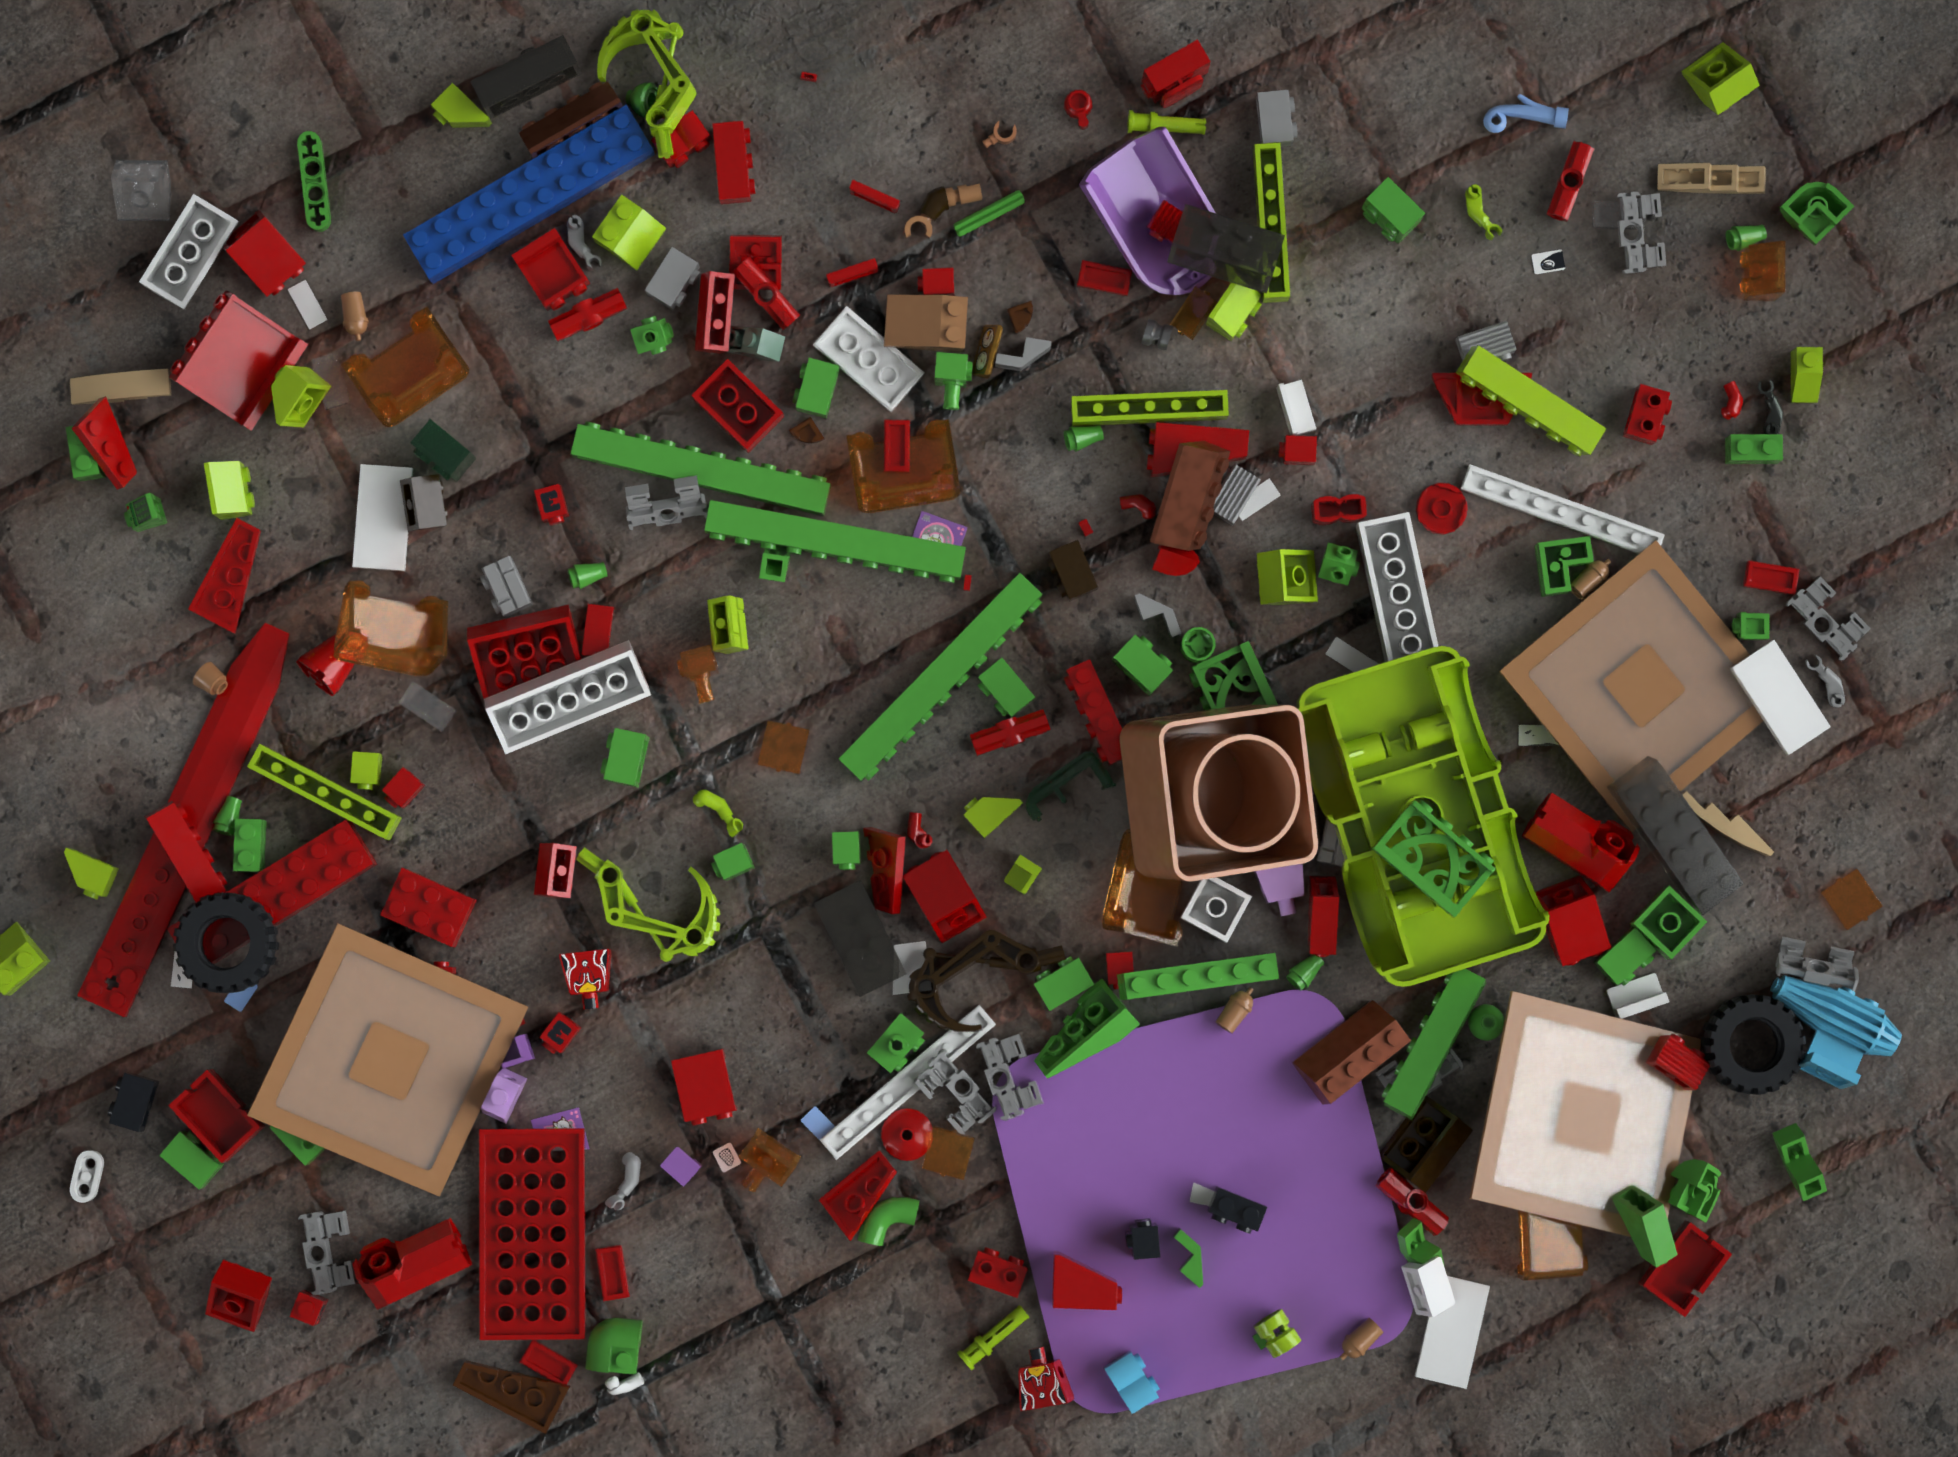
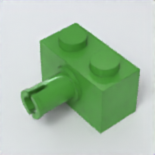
M937 352L935 385L945 386L943 409L959 410L960 387L966 388V381H972L973 362H968V354Z
M900 1013L867 1054L888 1072L891 1073L894 1069L899 1072L908 1062L905 1058L911 1049L916 1052L925 1040L922 1038L924 1032Z

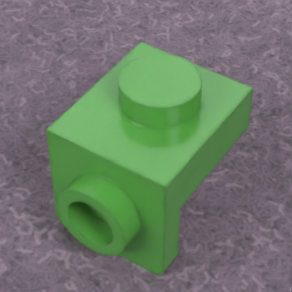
M1739 612L1736 614V618H1733L1732 632L1736 633L1738 640H1769V614Z

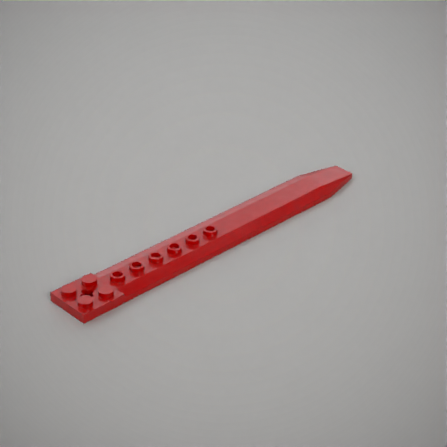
M264 623L232 663L226 675L227 688L223 693L217 695L168 802L173 801L175 805H182L188 815L184 819L189 828L194 826L201 837V840L197 842L202 850L205 849L215 825L213 821L225 803L227 796L230 795L280 687L290 634L267 623ZM153 833L104 941L98 949L77 995L122 1017H127L186 890L184 882L155 833ZM114 975L117 977L116 982L119 983L118 988L113 987L110 990L106 980L107 978L111 979Z

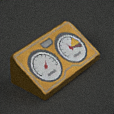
M984 325L972 365V375L986 379L990 378L1003 332L1001 325Z

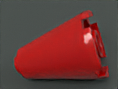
M349 625L301 655L296 663L308 678L311 676L316 681L315 685L326 694L334 696L340 690L368 644L365 639L368 635L359 626L352 627Z

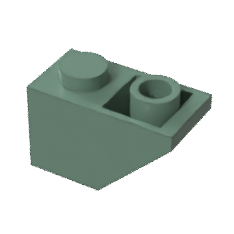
M730 326L728 352L759 360L779 362L785 336L764 328Z

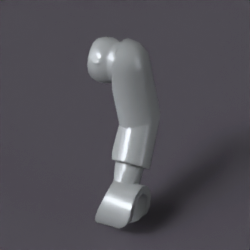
M573 215L567 222L569 245L581 258L586 260L587 269L592 271L590 262L596 261L601 267V258L591 254L590 248L584 242L583 221L579 216Z
M1814 654L1818 659L1817 665L1810 666L1807 659L1805 664L1809 669L1816 670L1819 673L1818 676L1826 683L1829 704L1839 708L1845 703L1842 681L1831 669L1822 664V659L1818 655Z
M632 1152L626 1153L622 1158V1162L625 1165L624 1181L618 1187L619 1190L616 1194L605 1201V1205L609 1208L621 1210L625 1204L623 1198L628 1196L639 1183L641 1160Z

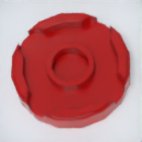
M1437 483L1429 486L1420 494L1416 502L1418 521L1424 529L1433 534L1445 535L1452 533L1463 524L1467 517L1468 504L1459 488L1449 483Z

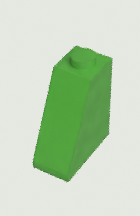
M1634 1184L1612 1196L1613 1202L1643 1259L1657 1268L1678 1255L1664 1205Z

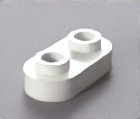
M84 1151L77 1157L70 1184V1194L77 1202L91 1201L97 1195L104 1168V1159L97 1151ZM90 1158L95 1161L93 1168H89L87 1165V1161ZM83 1184H86L89 1187V1191L87 1194H84L81 1191V1186Z

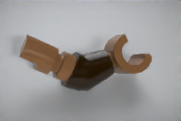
M966 184L959 185L955 190L952 187L945 188L941 186L928 192L919 210L920 216L910 218L904 225L903 235L905 239L911 236L910 228L914 223H920L925 227L924 236L929 239L932 235L931 221L935 222L944 211L949 210V207L956 206V202L966 204L982 200L980 184L966 186Z

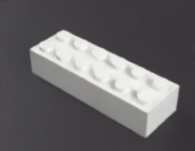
M1406 512L1357 523L1355 527L1385 662L1432 647H1438L1410 513Z
M628 640L484 699L486 712L505 754H508L650 696L651 693Z

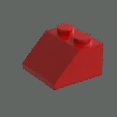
M223 1260L211 1281L205 1315L254 1332L269 1295L272 1277L242 1267L237 1263Z

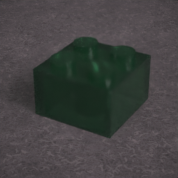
M431 419L410 442L415 447L413 453L427 465L432 461L435 464L433 469L447 481L452 478L457 482L476 460V457Z

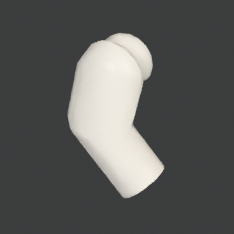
M639 1372L620 1382L616 1376L610 1377L605 1381V1386L608 1388L607 1392L611 1395L627 1393L644 1384V1380Z

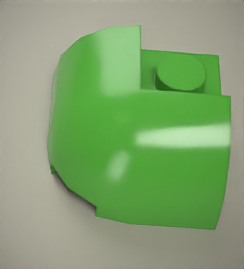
M1812 182L1800 187L1780 207V212L1793 229L1797 228L1815 246L1855 206L1831 184Z
M1692 1159L1684 1161L1671 1173V1176L1678 1179V1182L1671 1189L1668 1203L1672 1207L1706 1223L1721 1191L1717 1188L1721 1172L1702 1160Z
M609 1318L598 1323L591 1331L588 1339L585 1369L604 1373L614 1372L636 1375L643 1320Z

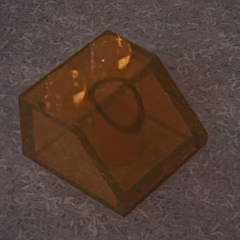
M1785 241L1749 245L1745 252L1741 253L1740 257L1741 268H1744V278H1741L1740 291L1744 293V301H1776L1785 293Z

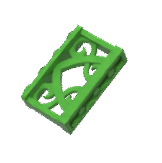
M1249 641L1191 667L1193 673H1190L1189 677L1194 688L1199 687L1203 694L1199 699L1204 710L1225 708L1226 697L1232 683L1243 692H1259L1260 697L1252 705H1278ZM1241 653L1243 658L1230 671L1225 665L1220 663ZM1212 667L1219 668L1226 674L1224 680L1219 675H1212L1217 681L1215 685H1209L1205 680L1206 671ZM1247 675L1251 679V683L1248 686H1243L1236 680V677L1239 676L1242 681L1243 676ZM1209 692H1218L1216 706Z
M1412 800L1371 849L1446 913L1455 918L1495 871L1496 868L1492 866L1494 861L1483 851L1478 854L1471 847L1474 844L1463 834L1459 837L1451 831L1453 826L1443 817L1439 820L1431 814L1433 809L1423 800L1419 802ZM1412 816H1420L1424 819L1426 825L1423 829H1419L1415 823L1414 832L1417 836L1411 837L1407 830V821ZM1433 825L1444 835L1430 834ZM1401 827V831L1406 839L1391 848L1386 846L1385 844ZM1425 843L1445 844L1449 855L1450 872L1436 869L1427 872L1423 876L1419 874L1423 856L1418 845ZM1456 845L1467 854L1459 858ZM1410 847H1413L1417 855V860L1413 863L1406 860L1407 854H1413L1408 849ZM1468 861L1475 862L1479 868V874L1473 880H1464L1459 877V871L1461 873L1471 872L1465 868V864ZM1436 875H1443L1449 878L1448 882L1442 879L1443 882L1440 886H1436L1433 879ZM1457 883L1470 886L1456 904L1451 901Z

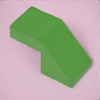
M776 547V550H764L759 579L785 582L790 561V554L786 553V548Z
M1413 1218L1397 1233L1400 1252L1408 1262L1423 1264L1438 1256L1442 1258L1444 1265L1441 1248L1425 1240L1421 1221Z
M1179 1228L1173 1237L1192 1253L1179 1270L1200 1288L1203 1285L1201 1247Z

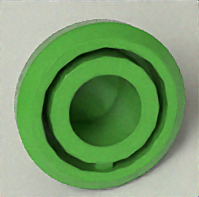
M645 82L637 85L633 90H629L626 94L627 105H631L637 115L646 118L648 110L656 101L657 86L652 82Z
M1483 1004L1471 1012L1468 1025L1471 1033L1476 1038L1489 1041L1497 1038L1502 1033L1505 1020L1502 1012L1497 1007Z

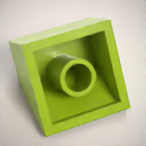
M1723 42L1681 71L1703 104L1717 115L1760 86L1751 63Z
M621 194L592 238L595 243L637 271L666 228L644 209Z
M1237 273L1208 316L1206 325L1231 342L1235 336L1240 338L1248 326L1244 323L1248 316L1254 317L1262 306L1258 302L1261 294Z
M285 365L276 373V380L271 386L276 423L279 426L304 428L331 388V385L308 367Z
M240 461L204 463L212 515L221 520L252 515L251 508L255 507L253 493L248 492L247 482H251L248 467H244V464Z
M1279 549L1257 553L1261 605L1318 602L1314 550Z
M15 922L0 935V992L4 996L12 995L51 962L18 922Z

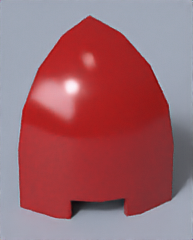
M1159 544V552L1154 560L1152 570L1172 576L1186 575L1197 567L1200 562L1199 556L1193 550L1187 551Z

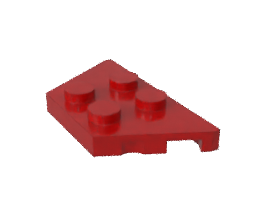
M1457 373L1431 374V378L1456 426H1507L1513 414L1503 408L1505 404L1497 399L1494 402L1482 395L1483 390L1477 386L1472 388L1464 384L1460 380L1462 377ZM1522 373L1528 378H1532V373Z

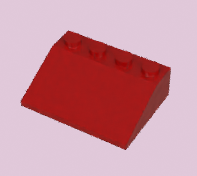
M569 604L467 628V642L484 699L582 659Z

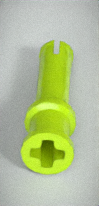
M1129 110L1127 133H1132L1133 131L1148 132L1157 127H1166L1168 132L1205 135L1206 118L1158 116L1157 113L1152 111L1150 114L1134 113L1133 110Z
M1018 1305L1016 1309L999 1321L982 1337L980 1335L976 1336L972 1344L963 1351L959 1350L957 1354L972 1371L975 1368L974 1365L983 1357L992 1354L993 1347L1030 1317Z

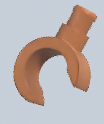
M998 121L994 126L993 133L988 136L989 138L982 141L984 146L988 148L990 145L998 142L1000 144H1010L1016 138V125L1014 124L1010 137L1002 138L997 132L999 129Z

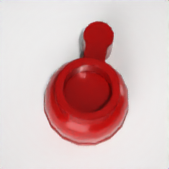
M1073 90L1065 98L1064 109L1071 118L1078 119V127L1085 130L1089 123L1086 117L1092 110V99L1084 90Z

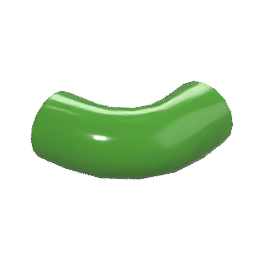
M891 1197L878 1202L861 1225L858 1241L883 1246L886 1231L892 1224L903 1223L914 1226L920 1200L908 1197Z

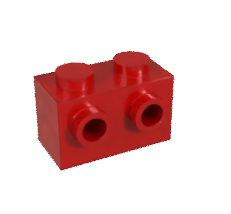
M1643 384L1638 385L1622 437L1650 445L1656 443L1657 439L1661 440L1665 430L1662 420L1664 415L1669 414L1672 400H1669L1670 392Z
M540 843L534 895L551 898H571L577 846Z
M985 1247L984 1251L978 1249L968 1281L1018 1298L1028 1270V1266L1023 1265L1024 1260L1014 1256H1009V1259L999 1257V1251Z

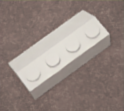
M193 194L139 282L162 298L185 309L239 221Z

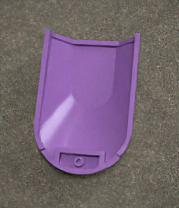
M1157 127L1127 141L1087 171L1079 186L1133 273L1144 285L1159 293L1182 295L1197 290L1212 277L1220 263L1218 259L1221 245L1224 242L1222 226L1217 214L1166 127ZM1163 200L1208 227L1192 254L1185 253L1182 256L1170 248L1172 243L1166 239L1160 242L1149 235L1151 230L1146 228Z

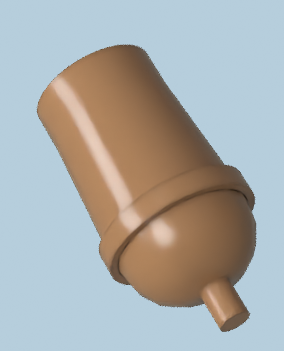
M361 292L344 293L341 295L343 327L349 334L355 335L356 341H361L360 335L366 331L367 324L369 323L364 309Z
M1609 559L1605 562L1596 560L1591 564H1587L1586 568L1571 583V592L1578 599L1584 600L1596 588L1607 581L1609 576L1608 565L1611 561Z
M1249 987L1246 992L1238 991L1230 995L1228 1003L1215 1022L1233 1034L1247 1014L1252 1011L1253 998L1250 994L1253 989Z
M1369 1317L1353 1332L1345 1336L1342 1343L1344 1353L1339 1357L1344 1360L1347 1356L1354 1359L1364 1356L1369 1347L1384 1332Z

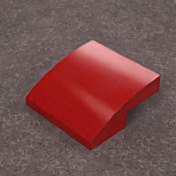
M730 235L729 273L734 274L732 270L749 256L763 273L777 285L778 290H781L782 235ZM735 276L734 289L748 290ZM762 287L760 290H771V289L768 288V287Z

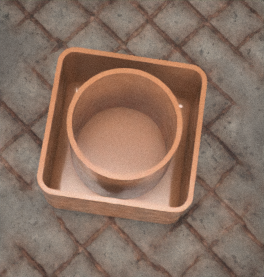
M1239 705L1135 720L1123 727L1120 733V747L1135 867L1142 875L1180 881H1197L1303 864L1314 858L1318 850V838L1303 716L1296 707L1291 705Z

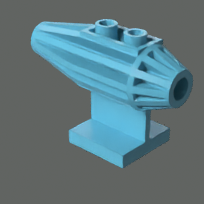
M1783 975L1781 978L1777 977L1771 986L1772 998L1784 1003L1786 1009H1791L1796 1014V1017L1815 1030L1805 1057L1800 1060V1070L1839 1089L1858 1084L1861 1075L1856 1073V1070L1863 1055L1892 1056L1900 1044L1902 1034L1884 1014L1885 1010L1879 1008V1004L1871 999L1864 998L1863 1000L1855 996V992L1847 987L1841 986V988L1835 989Z

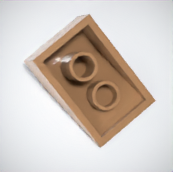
M887 295L884 347L961 353L965 349L968 297L948 295Z

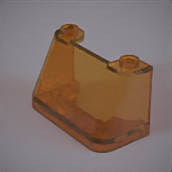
M427 306L412 316L409 325L413 331L370 360L365 354H355L341 364L368 407L385 427H393L460 383L469 374V366Z
M949 419L933 420L925 427V435L910 437V473L884 472V441L874 443L873 437L865 432L846 435L859 511L863 513H876L950 501L960 495L958 470Z
M350 580L344 588L334 641V658L344 662L414 676H427L433 673L447 657L448 601L441 600L435 596H427L416 605L370 596V586L363 581Z
M1130 829L1124 832L1120 841L1102 916L1103 929L1178 947L1183 929L1180 922L1174 920L1183 881L1142 875L1134 864Z
M1518 1210L1520 1245L1518 1258L1523 1260L1520 1261V1265H1517L1519 1279L1530 1281L1583 1276V1271H1588L1587 1255H1583L1582 1225Z

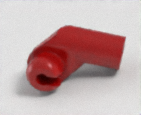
M1735 381L1723 386L1729 398L1727 406L1721 409V414L1726 420H1730L1732 417L1736 418L1740 414L1743 405V397Z
M1136 494L1119 497L1121 510L1137 508L1142 512L1144 519L1155 517L1156 506L1154 502L1144 495Z
M909 812L908 838L921 849L930 847L933 839L930 834H927L921 828L922 814Z

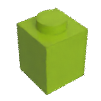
M353 752L350 783L357 784V789L373 790V785L380 786L382 754Z

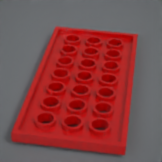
M585 1128L479 1129L480 1340H565L586 1338ZM530 1147L536 1148L539 1152V1159L534 1163L527 1161L525 1158V1152ZM555 1147H560L565 1151L566 1156L562 1162H555L551 1157V1152ZM502 1148H509L513 1152V1159L509 1163H504L499 1158V1152ZM557 1173L562 1174L566 1180L564 1187L560 1189L553 1187L551 1183L552 1176ZM509 1174L513 1178V1185L510 1189H503L499 1185L501 1175ZM528 1174L538 1176L539 1185L537 1188L530 1189L526 1186L525 1178ZM503 1200H508L513 1204V1212L510 1215H503L499 1211V1205ZM529 1200H535L539 1204L540 1209L536 1215H530L525 1210V1205ZM555 1200H561L565 1203L566 1210L561 1215L554 1214L551 1209V1205ZM533 1226L539 1230L540 1236L537 1241H529L526 1238L525 1231L528 1227ZM555 1226L564 1228L566 1232L564 1240L556 1241L552 1238L551 1231ZM502 1227L512 1229L513 1238L511 1241L505 1242L500 1239L499 1231ZM557 1252L562 1253L566 1258L565 1265L560 1268L555 1267L551 1261L552 1255ZM509 1253L513 1257V1265L510 1268H504L500 1265L499 1257L501 1254ZM528 1253H535L539 1256L540 1262L537 1267L531 1268L527 1266L525 1258ZM504 1279L510 1280L513 1283L514 1288L510 1294H503L499 1289V1284ZM529 1279L538 1281L540 1285L538 1293L530 1294L526 1291L525 1284ZM555 1279H561L566 1284V1289L561 1294H557L552 1290L551 1285ZM533 1305L539 1309L540 1316L537 1320H529L526 1317L525 1311L528 1306ZM556 1305L563 1306L566 1310V1316L562 1320H556L552 1316V1308ZM502 1306L512 1308L514 1315L511 1320L505 1321L501 1319L499 1310Z

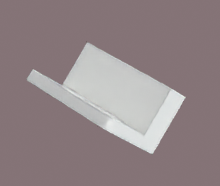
M1302 380L1285 385L1284 383L1278 384L1276 389L1290 435L1297 436L1315 431V422Z
M1655 973L1632 980L1625 986L1620 984L1611 987L1606 991L1615 1017L1620 1019L1669 1003L1666 992H1662Z
M1435 1256L1423 1264L1408 1262L1401 1266L1416 1314L1434 1317L1455 1304L1441 1257Z

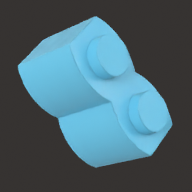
M1130 1350L1104 1366V1369L1133 1414L1159 1398L1156 1391L1160 1388L1153 1376L1147 1378L1142 1369L1146 1365L1138 1353L1133 1355Z

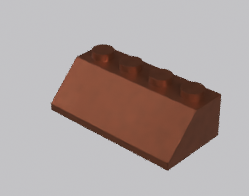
M608 81L592 85L588 89V93L581 97L580 95L571 97L567 100V105L559 110L558 108H553L544 114L545 118L538 122H535V120L530 121L522 127L519 135L533 159L623 107Z
M1206 441L1179 443L1150 542L1187 551L1201 549L1207 538L1206 530L1208 523L1214 515L1213 507L1215 500L1222 489L1221 481L1223 474L1229 466L1228 458L1230 451Z
M1371 1000L1295 1059L1292 1064L1322 1105L1331 1104L1411 1040L1396 1019L1374 1000Z

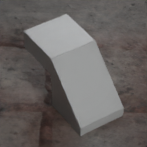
M1026 337L1023 357L997 353L995 367L1022 371L1050 351L1051 341Z
M1140 593L1134 596L1142 622L1162 615L1170 639L1181 636L1182 633L1173 609Z

